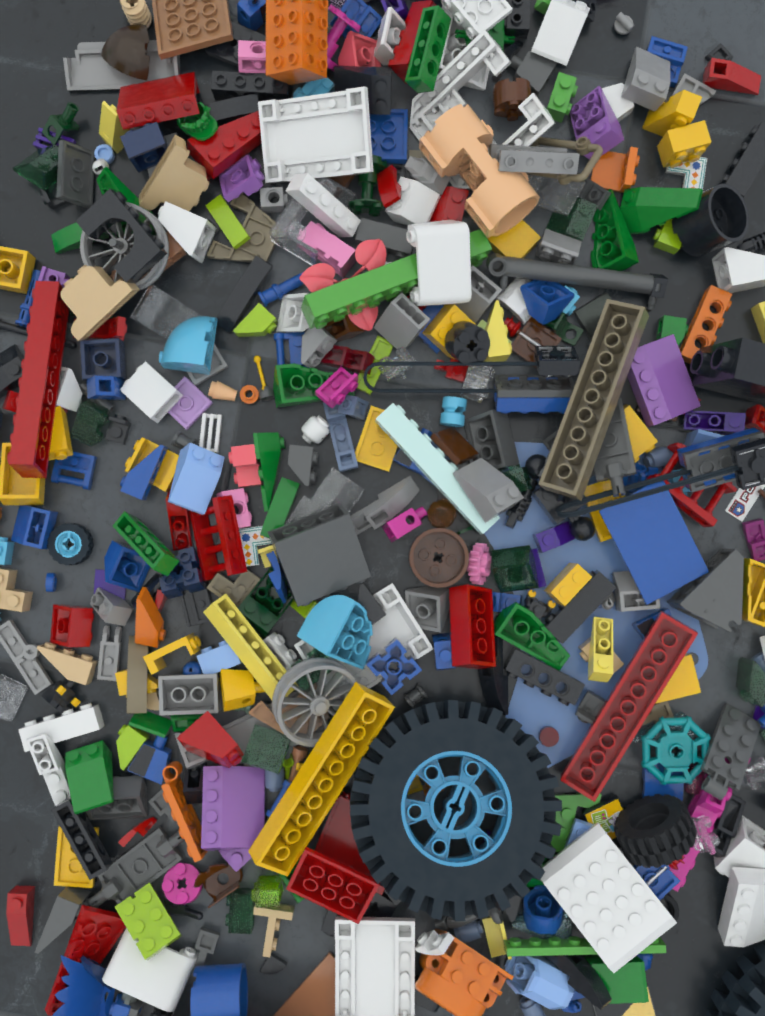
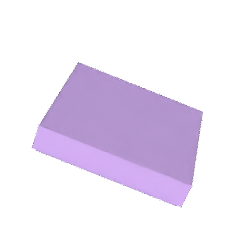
M184 376L175 386L183 396L168 413L188 430L213 402Z

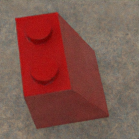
M208 711L177 737L178 741L188 752L227 768L239 764L244 755L239 745Z

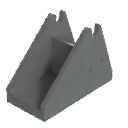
M720 549L706 563L709 572L682 586L667 602L673 608L715 629L720 627L731 632L732 630L728 626L730 621L737 625L742 624L744 557L736 549Z

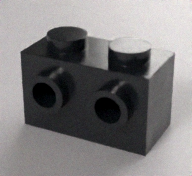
M506 0L513 9L512 13L504 18L505 35L527 39L530 29L531 0Z

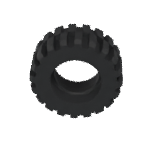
M660 794L648 795L643 799L635 800L632 804H628L625 810H621L614 825L615 835L626 858L637 866L642 865L645 868H650L651 866L658 868L664 864L667 866L675 860L682 859V856L684 854L687 855L690 852V848H693L697 837L696 828L686 804L677 797L664 794V796Z

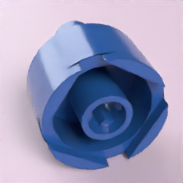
M545 885L534 886V889L524 896L523 918L528 930L539 934H555L562 924L564 910Z

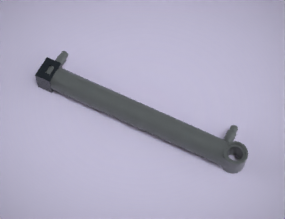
M498 253L490 255L486 261L489 272L493 276H501L499 285L502 292L505 291L508 276L649 294L648 310L654 309L657 297L664 298L669 280L660 274L631 273L502 256ZM494 262H502L500 268H492Z

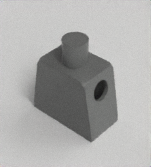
M529 51L524 59L513 55L509 66L517 70L513 81H516V78L527 79L531 85V94L535 93L539 97L555 71L557 62Z

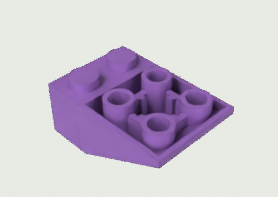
M600 86L596 87L571 107L569 114L576 140L585 136L591 141V144L601 145L603 148L602 155L624 140L621 126ZM590 152L584 156L590 160L594 152Z

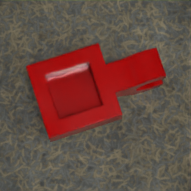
M450 359V362H460L458 360ZM434 366V369L446 372L445 378L463 383L468 366Z

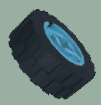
M64 523L61 526H57L54 528V531H51L50 537L47 540V549H49V554L53 557L52 559L58 561L59 564L65 565L83 563L92 554V548L94 547L90 531L86 530V527L75 523ZM71 541L74 543V546L68 547V542Z

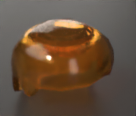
M446 498L433 502L427 511L429 522L437 528L450 527L457 517L456 508Z

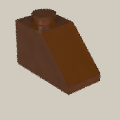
M348 315L339 322L330 321L324 327L337 342L353 338L366 331L352 323Z

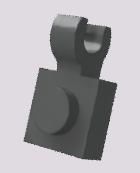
M162 789L148 802L159 816L165 813L169 820L174 823L170 805L164 800Z
M201 928L195 945V949L200 950L196 965H204L208 953L214 954L220 935L219 932Z

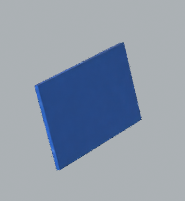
M660 481L657 483L646 485L645 487L629 495L664 486L666 484L664 481ZM669 490L599 510L646 605L709 572Z

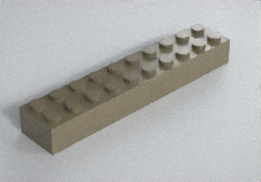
M610 299L606 300L539 481V485L544 490L582 501L649 318L645 307Z

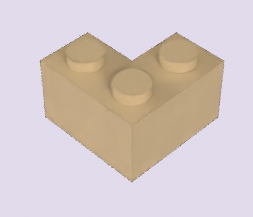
M0 567V609L18 612L30 611L33 592L14 589L18 570Z

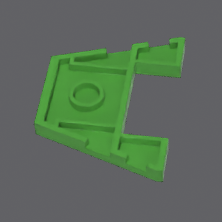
M581 793L555 794L556 798L562 800V811H556L555 819L557 823L562 825L560 836L553 835L551 846L556 849V852L559 853L565 847L577 807L590 808L600 803L601 793L595 802Z

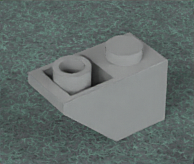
M316 327L308 328L302 335L301 363L309 368H315L333 348L337 340L324 327L321 329H316Z
M99 587L91 598L90 605L105 623L126 625L133 609L124 599Z

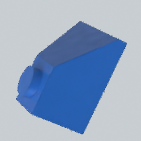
M533 280L520 287L529 315L542 325L555 320L575 295L557 282Z
M113 540L111 541L104 557L105 582L139 592L150 566L132 547Z

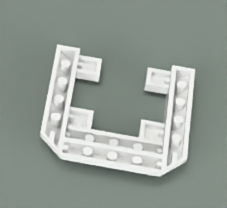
M485 29L437 75L433 92L418 93L412 99L409 128L419 141L427 131L431 132L436 125L435 121L442 114L459 104H462L463 107L467 105L458 91L480 69L487 65L497 77L511 64L502 48ZM532 93L518 106L528 121L502 145L531 146L555 124L551 114L535 93ZM460 174L451 176L449 182L453 187L470 189Z

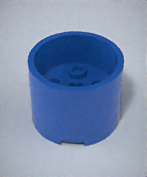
M245 963L199 965L195 967L193 977H196V981L193 982L190 996L191 1016H247L248 977Z

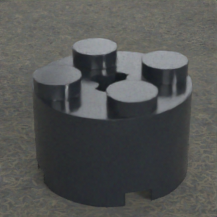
M460 321L454 324V327L445 336L447 352L463 364L484 361L488 356L490 339L487 331L468 321Z

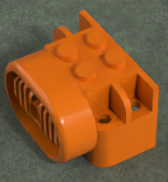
M434 929L440 935L447 933V931ZM454 937L443 955L435 956L421 953L419 964L423 970L415 983V989L454 1016H482L486 1008L494 1004L497 996L502 995L503 992L500 990L506 978L512 980L514 976Z

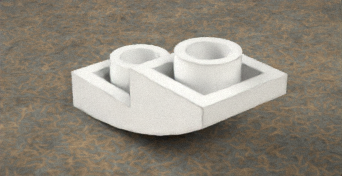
M435 930L427 933L423 932L417 939L418 944L415 950L426 955H443L454 937L449 932L442 935L438 934Z

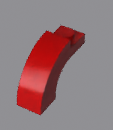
M117 316L108 319L87 340L119 338L124 341V335L127 332L126 318Z

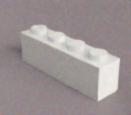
M309 173L294 174L286 192L338 237H353L361 220Z
M92 703L80 706L81 710L73 711L72 708L65 710L61 716L55 717V714L43 717L41 722H36L35 719L24 723L25 726L18 729L24 751H30L26 742L27 738L46 733L53 743H57L100 730L105 725L99 704L92 706Z

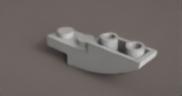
M411 476L378 494V500L350 516L357 535L370 527H373L374 530L396 516L415 498L420 489Z

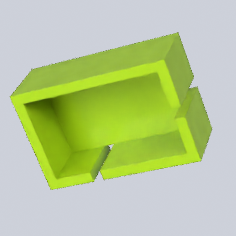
M150 882L134 893L135 898L129 896L115 906L133 940H139L136 945L147 961L182 936Z

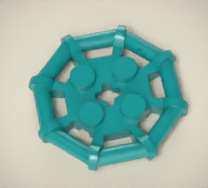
M662 716L645 735L641 736V765L656 777L661 785L688 783L690 785L702 772L700 769L711 737L690 716L678 718H664ZM682 725L681 731H670L669 726ZM663 728L665 733L661 734L657 741L653 738ZM690 729L698 736L694 740L687 735ZM650 745L655 746L656 757L650 758ZM698 745H701V757L697 756ZM674 747H678V749H681V752H678L677 756H674V753L672 752V749H674ZM695 762H698V764L690 772H688V769L690 768L689 765L691 763L694 764ZM657 763L665 767L664 772L662 773L654 765ZM671 772H682L683 775L671 776Z

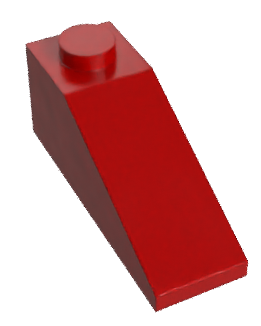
M16 885L7 893L6 915L11 945H32L35 886Z

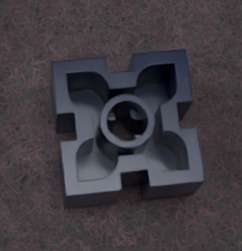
M194 547L178 550L179 555H176L179 563L168 576L162 574L163 577L159 578L161 592L168 599L182 596L184 590L194 593L206 589L202 573L199 571L201 567L198 552Z

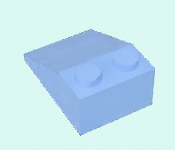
M193 443L187 444L179 453L168 502L204 515L220 478L225 457Z

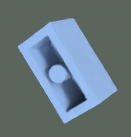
M225 640L219 642V647L212 649V646L201 649V654L197 655L203 674L218 673L221 669L231 668L241 664L242 661Z

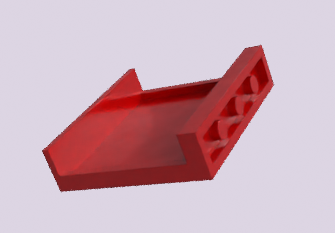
M195 72L120 87L116 111L122 129L200 114L196 101V94L200 93Z
M343 791L333 804L314 851L373 878L368 867L363 863L354 840L350 818V793ZM380 884L376 893L382 895L385 888Z

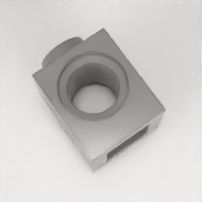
M283 187L260 188V202L263 212H285V205H289L288 194L284 193ZM274 197L279 198V201L276 203L270 202Z

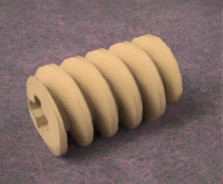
M120 0L130 25L143 24L146 25L147 29L150 27L152 16L145 0Z

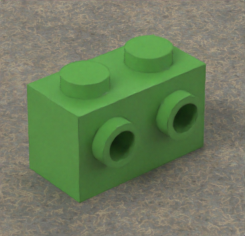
M561 72L558 73L547 106V110L554 121L562 123L564 116L569 115L572 107L569 101L571 97H575L578 88L575 85L577 77Z

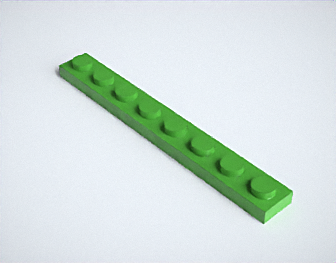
M571 936L568 939H560L559 937L520 939L513 937L509 940H504V950L507 956L598 955L586 938H579L577 936ZM659 937L639 954L666 953V944Z

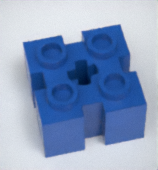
M394 638L384 647L386 652L383 655L377 652L366 663L376 677L379 674L383 676L381 683L391 695L403 686L402 680L405 677L411 680L422 671L411 655L406 658L404 654L407 650L397 638ZM391 662L399 663L397 664L398 668L396 670L394 668H388L390 667Z

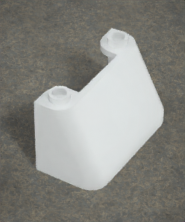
M455 220L408 225L406 238L413 247H416L418 286L412 288L410 300L416 306L469 302L472 291L470 232L468 225L465 222Z
M126 928L102 977L103 982L161 1010L173 1012L182 996L199 953L191 947L182 948L179 952L166 947L147 961L136 945L139 940L134 941Z

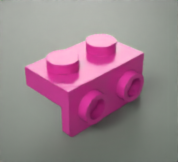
M340 367L315 391V395L333 409L337 404L340 405L345 400L349 392L356 390L359 384L358 374L354 373L351 375L343 367Z

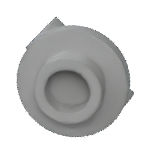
M620 12L616 16L614 29L621 35L628 34L634 27L633 20Z

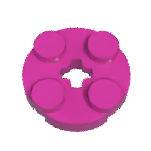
M178 863L170 868L165 874L162 883V890L166 898L178 905L191 903L196 900L202 890V885L194 888L195 880L200 871L187 863ZM186 878L185 883L187 887L179 889L178 882Z

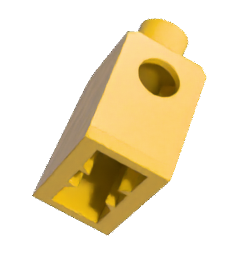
M221 669L220 671L224 712L255 704L256 693L265 692L257 681L254 682L253 675L249 670Z

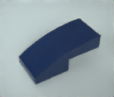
M82 955L80 960L85 970L103 986L112 990V987L106 985L102 980L106 968L97 961Z

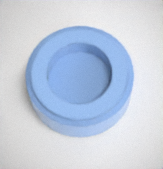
M101 144L96 147L94 152L96 159H104L108 164L114 161L115 153L109 145Z

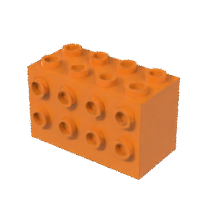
M266 0V76L289 85L327 78L328 0Z

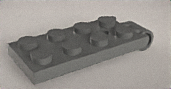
M728 703L722 708L700 769L708 774L702 783L701 789L718 800H722L725 797L728 787L737 792L740 790L761 727L758 721ZM725 758L729 760L730 764L725 762Z

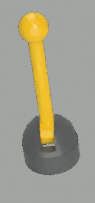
M255 356L254 362L257 364L262 387L259 390L260 401H268L275 398L274 392L270 386H266L260 364L261 357Z

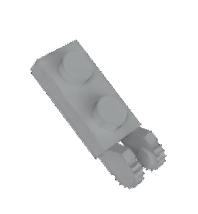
M104 626L102 641H100L97 680L116 681L115 673L119 671L122 627L117 626L114 641H108L111 631L110 626Z

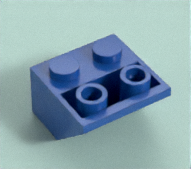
M19 505L11 541L34 548L47 549V540L50 537L51 531H54L58 512L30 505Z

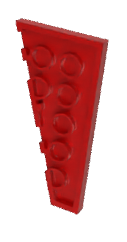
M82 905L64 956L82 963L80 959L83 955L101 964L126 928L119 914ZM62 962L45 1007L47 1015L50 1016L65 1004L55 997L58 991L69 986L61 979L63 976L70 975Z

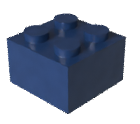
M157 122L147 123L140 129L127 131L124 135L120 136L128 158L138 173L156 166L169 146Z
M114 338L80 341L83 380L87 381V379L93 376H114L126 380L125 345L122 340Z

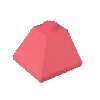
M349 31L338 57V65L381 67V63L374 57L377 40Z

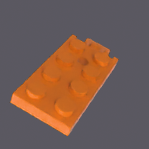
M172 761L162 772L165 784L161 785L163 798L170 805L173 820L178 823L179 834L182 839H185L188 855L193 858L194 862L202 860L208 852L201 849L202 825L193 804H187L183 794L184 784L180 777L183 766L178 761ZM170 768H173L176 774H172Z

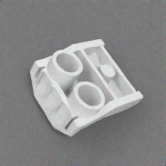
M516 277L496 300L501 301L502 306L507 310L509 309L524 325L531 316L528 313L520 287L531 282V280Z

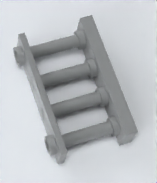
M490 144L489 155L492 159L495 158L499 162L498 171L577 175L580 153H567V148Z

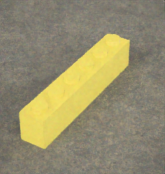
M224 594L214 601L203 613L272 700L275 687L280 678L286 673V669L228 595ZM290 687V689L287 691L285 697H287V696H288L290 693H292L295 689L292 688V687Z

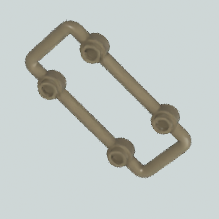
M585 136L578 138L576 141L540 137L531 146L563 147L576 150L582 156L590 152L594 153L582 173L577 175L526 173L528 175L558 179L561 185L569 184L572 181L582 182L588 178L600 159L603 148L601 145L591 144V141Z

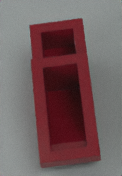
M333 345V348L323 357L320 364L338 369L343 367L347 371L364 374L366 368L373 363L375 356L366 351L352 350L348 347Z

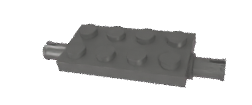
M619 398L594 465L597 483L610 480L613 497H619V492L621 496L626 495L623 477L637 474L622 398Z
M160 826L114 861L107 871L97 876L102 883V887L98 893L88 899L89 905L94 903L91 907L98 908L106 900L112 899L119 904L129 896L134 897L135 892L149 882L155 881L181 861L183 855L177 849V846L185 841V839L181 838L179 830L171 837H168Z

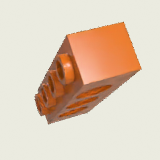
M713 285L705 289L688 328L687 335L684 337L679 349L684 362L691 364L694 354L700 351V348L695 346V340L701 343V348L714 344L717 338L715 335L717 328L720 329L724 322V318H722L724 312H727L732 304V301H730L732 293ZM710 306L715 307L716 314L710 311ZM702 323H705V324L708 325V327H709V330H708V331H706V330L703 329Z

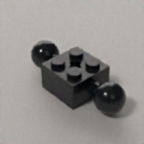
M535 454L526 460L525 471L531 478L539 479L538 475L545 466L546 457ZM542 487L532 493L534 499L554 525L566 519L559 517L556 509L564 503L576 500L563 495V501H557V493L544 490ZM586 503L567 508L561 512L576 511ZM580 515L568 518L572 523L570 530L575 539L587 541L594 536L596 528L590 518Z

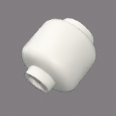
M319 415L317 417L311 416L301 427L303 432L302 438L309 444L312 442L319 444L329 434L328 427L330 425Z

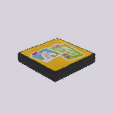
M617 795L581 811L586 822L592 824L598 822L611 840L617 838L614 832L615 820L619 817L621 810H624Z

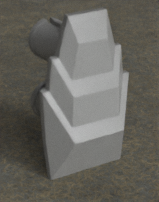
M410 156L404 166L413 179H416L440 195L443 194L451 176L446 175L441 178L430 162L423 157L420 159Z

